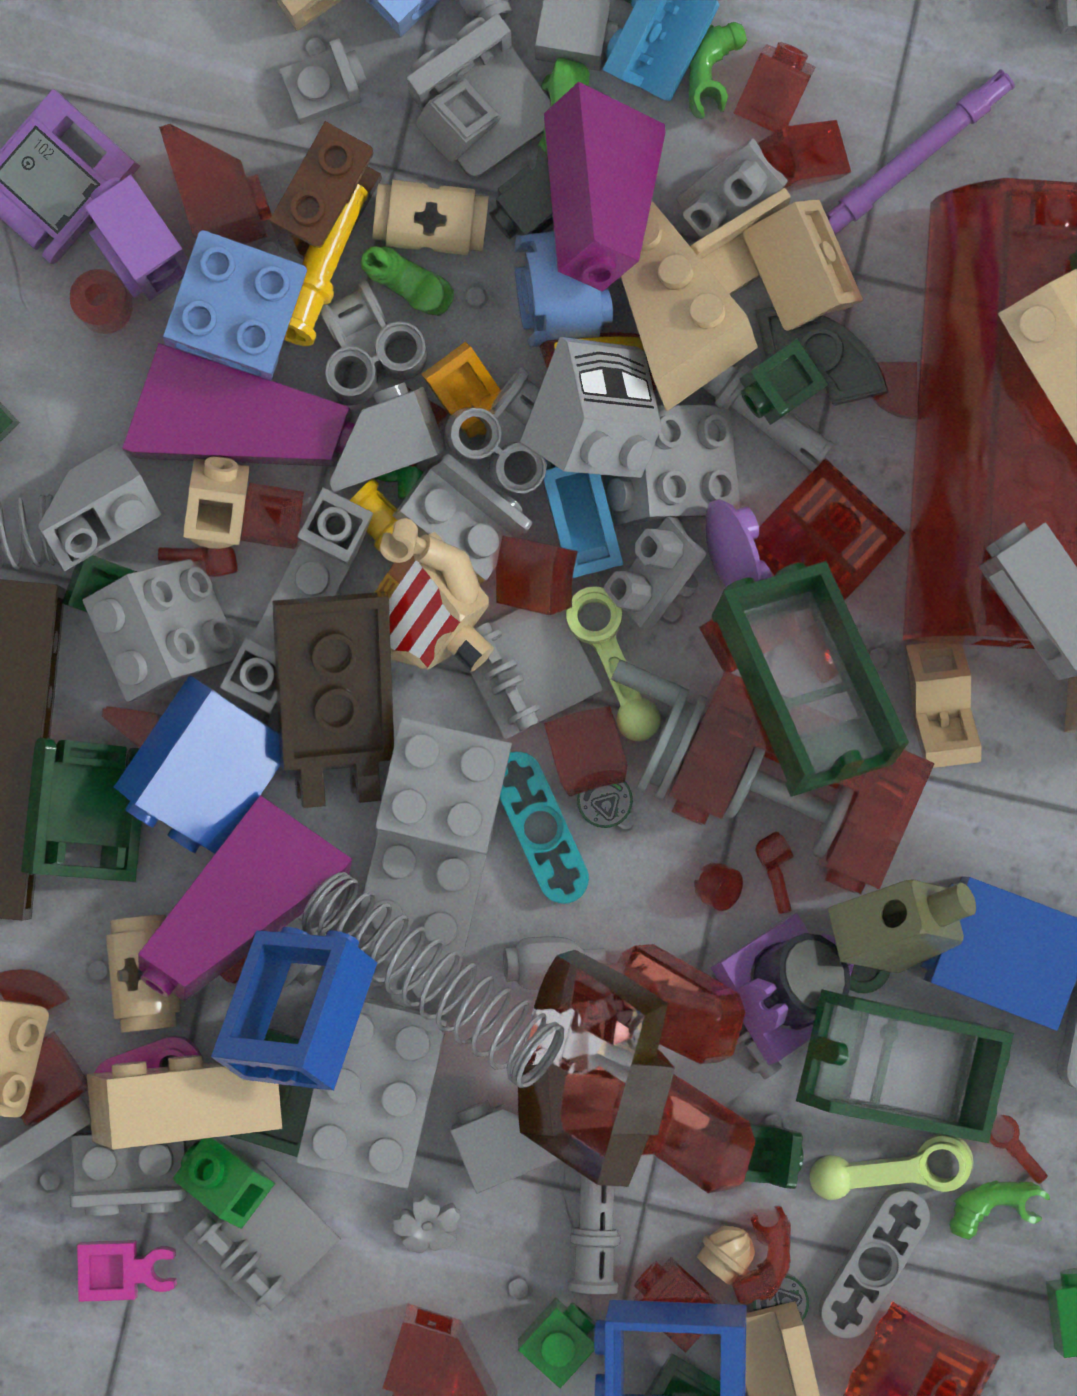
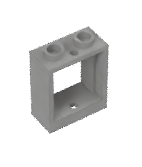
M1023 522L987 546L986 550L992 558L978 567L1057 681L1077 676V567L1046 522L1032 531Z

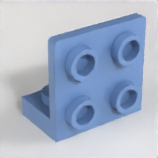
M200 231L163 335L164 344L272 381L279 353L307 273V268L302 264L208 231Z

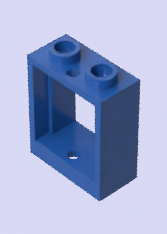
M283 927L281 932L256 930L211 1057L243 1080L334 1091L377 962L358 947L359 941L355 937L340 931L330 930L327 931L326 936L310 935L303 930L293 927ZM291 963L325 966L299 1043L264 1041Z
M610 1300L606 1319L596 1320L595 1355H605V1374H596L594 1396H666L624 1394V1331L721 1334L720 1396H746L747 1305Z

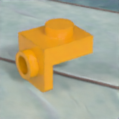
M466 342L421 374L450 416L463 408H482L490 411L494 400L501 391L472 347ZM474 416L467 418L460 426V429L469 438L477 434H486L484 423Z

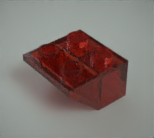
M408 1303L382 1389L392 1391V1396H497L498 1390L462 1321Z

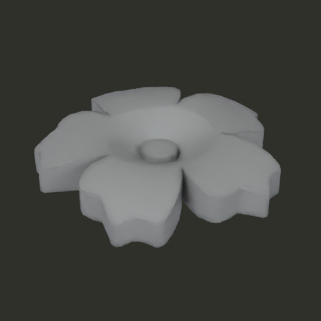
M423 1194L421 1197L413 1198V1211L402 1209L400 1214L392 1216L393 1231L401 1235L402 1243L407 1247L408 1251L423 1253L429 1245L431 1250L437 1251L450 1247L457 1240L454 1231L458 1229L460 1209H457L454 1203L440 1208L437 1199H430L426 1194Z

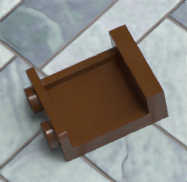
M326 121L323 123L269 220L281 248L304 260L310 245L316 248L322 247L343 208L349 202L357 184L367 190L368 198L364 202L353 226V229L355 228L382 179L381 173L368 167L374 154L373 148L370 145Z

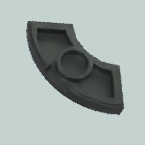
M774 307L755 310L766 360L798 339L828 383V386L825 388L833 405L837 406L889 393L883 373L872 353L861 340L840 323L821 315L794 330L786 331Z

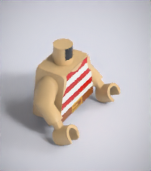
M403 518L396 521L393 533H384L380 546L381 554L387 560L394 562V564L375 590V592H385L389 596L391 660L429 670L454 655L471 672L475 671L492 654L494 647L473 628L489 606V599L479 585L469 555L464 550L444 542L435 532L423 535L421 538L418 537L417 525L411 519Z

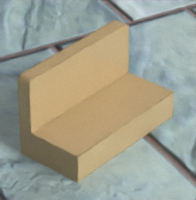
M786 188L781 189L690 246L730 295L761 277L743 237V231L788 206L791 196Z
M820 200L793 202L743 231V237L784 330H794L825 313L846 310L863 301Z
M795 1301L746 1313V1389L748 1396H820L804 1324Z

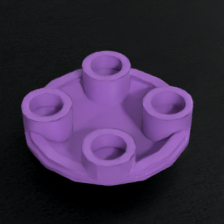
M721 499L710 502L705 516L706 542L713 567L724 586L727 587L737 580L748 577L754 578L755 582L772 577L767 564L759 559L754 539H757L759 536V526L751 509L745 506L736 510L733 505Z

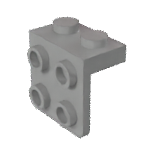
M499 13L487 21L483 17H478L469 22L457 33L456 38L458 41L441 53L438 49H433L422 55L412 64L410 69L413 73L407 76L409 94L421 111H423L430 100L462 78H465L501 116L496 125L456 159L466 174L472 178L483 176L544 133V113L550 108L549 97L511 46V30Z
M657 405L662 427L642 477L608 475L607 500L611 507L613 526L634 525L666 518L667 516L705 517L709 503L717 499L733 505L736 510L739 509L740 500L730 410H726L723 407L720 409L716 405H676L666 412L664 405Z
M195 558L127 574L82 600L126 703L141 699L179 678L229 664L234 661L239 651L233 631L227 623L212 588L211 580L201 562Z

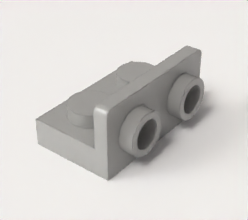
M445 454L428 465L392 515L397 520L403 518L411 519L417 525L418 537L420 538L423 535L435 532L444 542L464 550L470 557L479 584L488 579L514 540L525 534L532 525V521L522 514V508L516 500L507 494L495 492L480 479L479 472L472 464L450 454Z
M78 1133L71 1136L74 1193L70 1195V1207H85L86 1216L118 1214L119 1205L141 1204L142 1213L174 1211L175 1202L183 1201L189 1195L185 1189L172 1180L180 1169L181 1160L187 1152L186 1141L112 1150L92 1142V1133Z

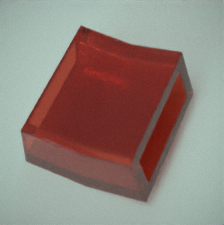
M503 535L496 566V603L545 615H553L572 608V577L578 551Z
M611 706L578 711L544 723L560 783L569 797L597 787L625 782L628 765Z
M55 1031L43 1038L27 1108L24 1114L20 1116L27 1126L33 1127L88 1091L87 1078Z

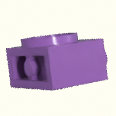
M131 174L122 181L119 177H114L98 186L91 194L93 200L84 206L97 225L96 228L88 233L131 295L135 298L144 292L150 301L183 279L189 259Z

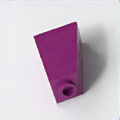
M578 82L544 113L558 272L603 292L639 262L666 130L664 123Z
M158 343L122 449L130 456L138 459L194 461V458L206 460L209 457L221 456L230 458L237 463L335 467L338 456L342 454L355 424L350 422L353 414L348 406Z
M260 795L138 953L139 970L144 972L141 979L152 990L166 998L173 993L183 1001H186L248 955L256 930L279 932L283 927L303 914L311 896L326 879L336 873L346 872L349 875L352 858ZM345 880L336 884L324 897L342 885Z

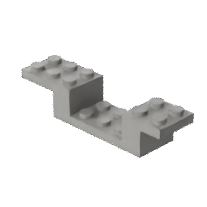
M401 717L375 826L378 829L363 893L368 891L375 893V903L371 912L381 904L388 902L391 904L392 912L388 924L396 917L406 914L409 922L402 940L413 929L418 927L425 929V940L417 955L430 941L436 939L442 941V952L431 971L420 983L407 991V999L410 1002L420 1001L424 985L439 961L448 953L454 951L459 953V964L453 976L436 996L424 1003V1012L428 1015H433L438 1011V1006L445 990L461 968L512 743ZM370 896L365 897L361 901L357 922L366 911L370 902ZM383 908L368 924L359 941V948L377 931L385 918L387 908ZM400 920L385 936L374 960L383 955L393 944L403 927L404 920ZM359 929L354 933L353 937H356ZM421 932L416 933L403 947L391 973L401 966L412 953L418 943ZM377 939L364 950L369 956ZM437 944L430 948L419 961L409 984L426 969L435 955L438 947ZM396 948L385 960L376 966L373 975L377 978L385 977L388 964ZM454 956L438 971L426 996L443 981L455 960ZM414 959L403 971L389 980L392 989L400 990L403 988L404 979ZM371 980L334 1091L313 1089L297 1164L408 1189L432 1084L446 1033L438 1029L437 1018L425 1020L420 1015L419 1006L407 1007L403 1003L402 994L391 995L386 991L385 982L374 983ZM457 983L449 994L444 1008L453 1001ZM451 1009L441 1016V1023L445 1027H447Z

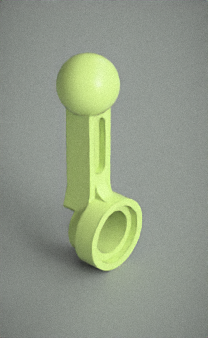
M594 586L584 588L578 591L568 603L566 618L569 629L577 639L590 644L599 656L620 705L616 722L621 734L632 741L648 740L656 734L660 727L661 716L657 706L649 699L641 697L640 692L611 680L619 660L626 661L616 638V633L619 631L622 623V609L616 606L604 588ZM600 603L608 608L611 619L604 629L589 631L581 626L578 616L585 605Z
M936 1134L929 1137L922 1144L918 1153L913 1156L850 1163L836 1155L821 1157L813 1164L809 1178L815 1193L827 1200L840 1199L854 1188L903 1183H917L927 1185L936 1191L948 1192L958 1189L968 1180L973 1169V1155L967 1143L961 1138ZM944 1149L952 1152L958 1159L959 1172L951 1178H940L933 1174L928 1165V1157L933 1151Z

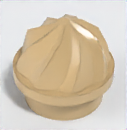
M722 1226L711 1235H706L703 1238L702 1242L705 1246L699 1252L697 1258L712 1273L729 1285H732L739 1275L747 1276L750 1272L748 1268L755 1255V1250L749 1234L744 1229Z

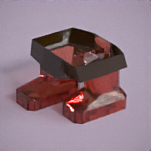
M655 944L635 945L624 951L617 963H600L577 950L556 955L539 988L530 1021L536 1015L545 1013L547 1017L546 1024L557 1022L564 1027V1041L559 1053L547 1071L531 1086L518 1087L520 1133L596 1185L629 1187L640 1158L651 1154L707 1193L726 1191L743 1184L755 1145L750 1122L673 1074L675 1067L658 1049L660 1044L699 1064L718 1063L733 1056L746 1013L740 994ZM541 1019L526 1034L523 1048L537 1031ZM555 1031L547 1036L537 1047L525 1066L522 1076L532 1070L543 1058L553 1040Z

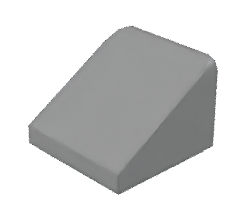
M462 78L426 104L416 120V126L449 162H453L496 125L501 116L465 78Z

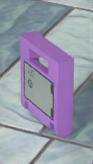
M52 89L0 149V219L35 250H38L45 240L52 236L54 239L46 247L42 257L50 264H54L93 222V219L84 207L93 200L91 198L92 192L111 178L119 177L122 181L130 174L133 175L140 165L62 94ZM73 122L107 152L94 168L88 165L59 138L64 135Z

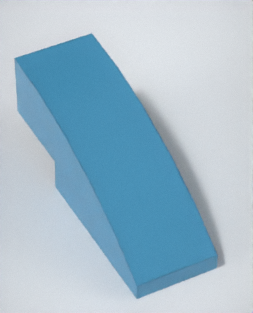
M545 459L546 475L542 483L569 579L623 565L601 475L566 472Z

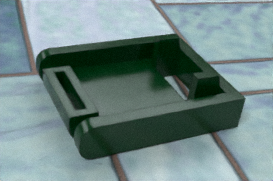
M41 737L36 740L21 872L136 882L142 821L125 810L130 800L115 789L114 786L140 748H130L126 758L127 747L70 740H59L56 744L54 739ZM65 842L102 845L100 867L62 864L65 863L67 844Z

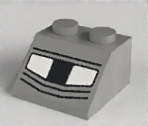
M560 337L520 442L566 472L641 478L652 456L654 444L662 427L645 351L634 346Z

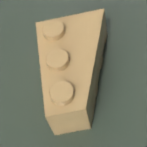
M652 201L639 262L624 273L621 279L655 385L667 412L758 347L748 316Z
M203 1055L169 1058V1067L147 1068L146 1061L128 1062L112 1065V1072L87 1074L92 1142L112 1150L282 1129L279 1084L243 1080L219 1062L203 1063Z

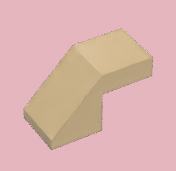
M961 639L906 645L915 730L925 768L981 762L982 746L971 711V673Z

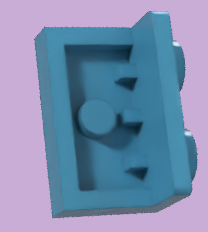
M632 0L633 10L624 27L618 29L609 41L606 49V57L608 59L602 70L620 80L636 85L662 100H672L720 6L718 0Z

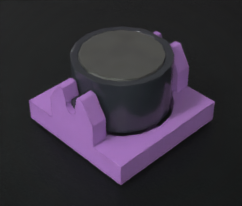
M795 913L712 966L711 969L767 1064L771 1065L782 1060L810 1040L821 989L848 995L850 976L854 964L840 962L835 938L827 934H810L798 913ZM753 964H754V965H755V969H754V972H753V981H751V975H750V973H751L752 966H753ZM780 1025L791 1026L792 1029H785L780 1027Z

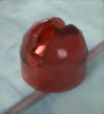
M711 862L700 869L703 872L699 880H694L696 895L704 904L718 911L728 910L737 902L743 889L741 873L723 863ZM722 882L718 890L716 891L718 884Z

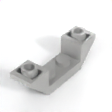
M322 488L297 537L301 542L251 639L245 638L220 686L221 689L270 714L277 705L272 601L338 595L353 566L373 517V512Z

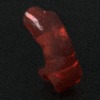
M774 1206L779 1221L772 1227L762 1226L757 1213H754L751 1218L756 1238L761 1244L768 1246V1252L765 1260L756 1265L757 1269L750 1271L751 1274L737 1277L733 1281L732 1287L740 1304L749 1305L758 1299L761 1301L769 1299L770 1302L778 1292L789 1271L791 1262V1223L781 1206Z

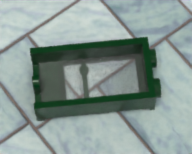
M827 561L806 567L805 563H794L779 570L774 577L756 582L754 578L748 577L728 585L723 590L711 617L713 622H717L783 770L787 780L785 785L790 797L893 765L908 745L909 740Z
M821 989L796 1102L833 1114L989 1143L993 1123L997 1116V1106L1004 1075L1010 1059V1049L1014 1033L975 1022Z

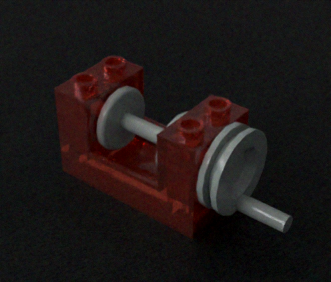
M619 660L611 680L672 706L637 784V790L644 792L649 783L658 786L654 795L655 798L663 800L665 797L674 801L672 813L699 825H705L708 817L714 820L722 819L723 816L728 818L735 817L750 790L821 822L814 840L812 852L815 857L819 858L816 865L828 870L825 881L858 894H862L864 887L880 889L935 763L903 750L893 765L828 785L837 789L831 801L810 792L790 797L785 781L758 770L763 757L778 764L779 761L741 677L726 670L717 677L708 699L699 695L695 704L686 701L689 689L626 661ZM804 705L793 708L789 712L799 735L841 723Z

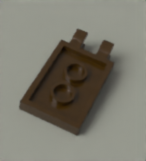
M385 592L272 601L280 765L284 771L296 770L295 789L297 799H301L303 808L326 806L323 770L350 768V790L352 793H356L357 801L359 803L381 801L378 762L391 761L394 750L389 596Z

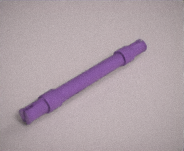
M1000 69L980 88L973 89L956 103L957 107L860 187L855 186L838 201L839 204L826 214L834 234L836 235L850 222H856L873 208V203L970 123H976L987 114L994 103L1015 88V84L1010 76Z

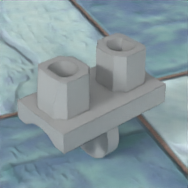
M752 138L682 191L676 200L684 209L683 216L700 237H705L777 193L786 185L788 180L767 161L759 145Z
M670 516L664 519L658 529L646 528L635 542L637 558L627 571H614L604 585L605 592L616 606L626 610L642 629L652 630L678 594L682 596H691L698 587V581L693 573L707 555L706 551L687 535L680 520Z

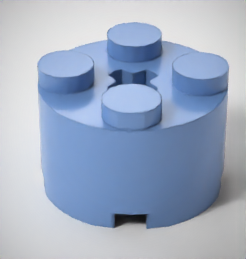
M554 231L518 235L516 237L515 253L525 252V266L515 268L516 292L523 330L534 328L535 331L527 339L528 345L530 347L554 345L560 337L573 339L599 337L601 331L604 330V324L612 323L613 321L612 299L609 290L605 289L602 292L558 272Z

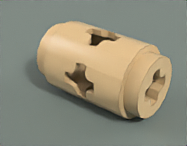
M392 180V185L378 184L372 239L386 241L387 247L420 250L422 247L432 248L435 252L468 256L469 250L483 252L489 196L475 195V189L453 186L431 188L424 183ZM428 202L436 203L438 213L447 217L446 224H437L434 233L424 232L423 222L415 220L414 215L415 212H423Z
M166 915L140 916L110 921L111 934L106 935L112 1004L114 1019H120L121 1033L177 1027L176 1013L181 1012L180 998L173 993L168 998L158 994L147 986L142 979L140 980L138 976V953L165 920ZM120 971L122 972V975H123V980H122V981L120 980V976H119Z

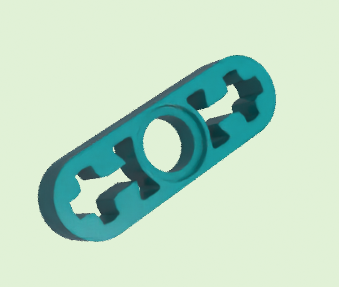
M511 752L508 764L517 761L521 768L530 766L534 776L527 780L528 788L532 796L537 794L539 790H543L547 802L533 803L516 815L511 803L521 802L522 799L515 786L505 788L504 785H502L500 800L544 895L550 900L561 904L574 902L585 893L588 887L589 874L538 761L527 753ZM506 768L504 777H506L509 774L508 768ZM536 811L548 812L555 818L557 823L555 837L545 844L533 843L524 832V824L527 817ZM563 840L567 842L570 849L569 853L559 854L563 865L567 869L576 867L580 877L573 881L575 890L569 894H564L560 887L550 888L547 880L555 875L550 860L547 859L540 866L534 857L535 853L553 850Z

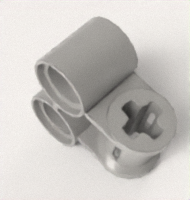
M366 280L358 283L357 291L329 305H323L320 314L338 348L326 363L325 375L331 391L338 400L352 405L361 404L369 400L377 390L379 379L377 372L382 369L387 375L399 380L414 378L424 369L428 353L422 333L417 327L408 322L398 321L388 324ZM398 339H408L417 346V352L409 362L403 364L394 363L386 356L389 345ZM351 363L360 364L367 370V377L364 383L353 389L344 388L337 382L340 370L345 365Z
M520 368L506 383L494 400L490 411L482 408H463L457 410L449 417L445 425L444 434L449 448L462 457L481 459L492 454L489 459V472L492 480L498 487L514 493H527L535 490L542 483L546 475L545 459L520 442L532 409L522 402L520 397L531 406H534L540 388L528 380L529 373L523 368ZM474 416L484 423L486 438L478 448L468 449L460 441L459 428L467 418ZM521 451L529 458L531 464L530 472L523 481L513 483L505 475L504 463L511 453Z

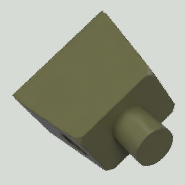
M912 879L904 880L847 900L827 909L840 962L898 974L960 945L964 938L960 920L976 913V902L971 890L964 883H958L945 888Z

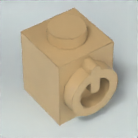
M221 456L209 457L206 460L194 458L184 538H189L193 543L207 548L221 549L234 544L239 545L250 466L237 464L234 460Z

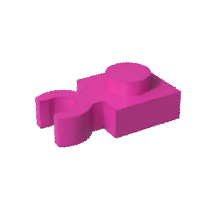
M136 1240L80 1242L77 1245L79 1302L135 1300L138 1297V1283H144L148 1288L156 1292H167L174 1289L177 1285V1278H160L154 1271V1264L160 1259H174L176 1249L169 1246H160L151 1250L146 1256H137Z

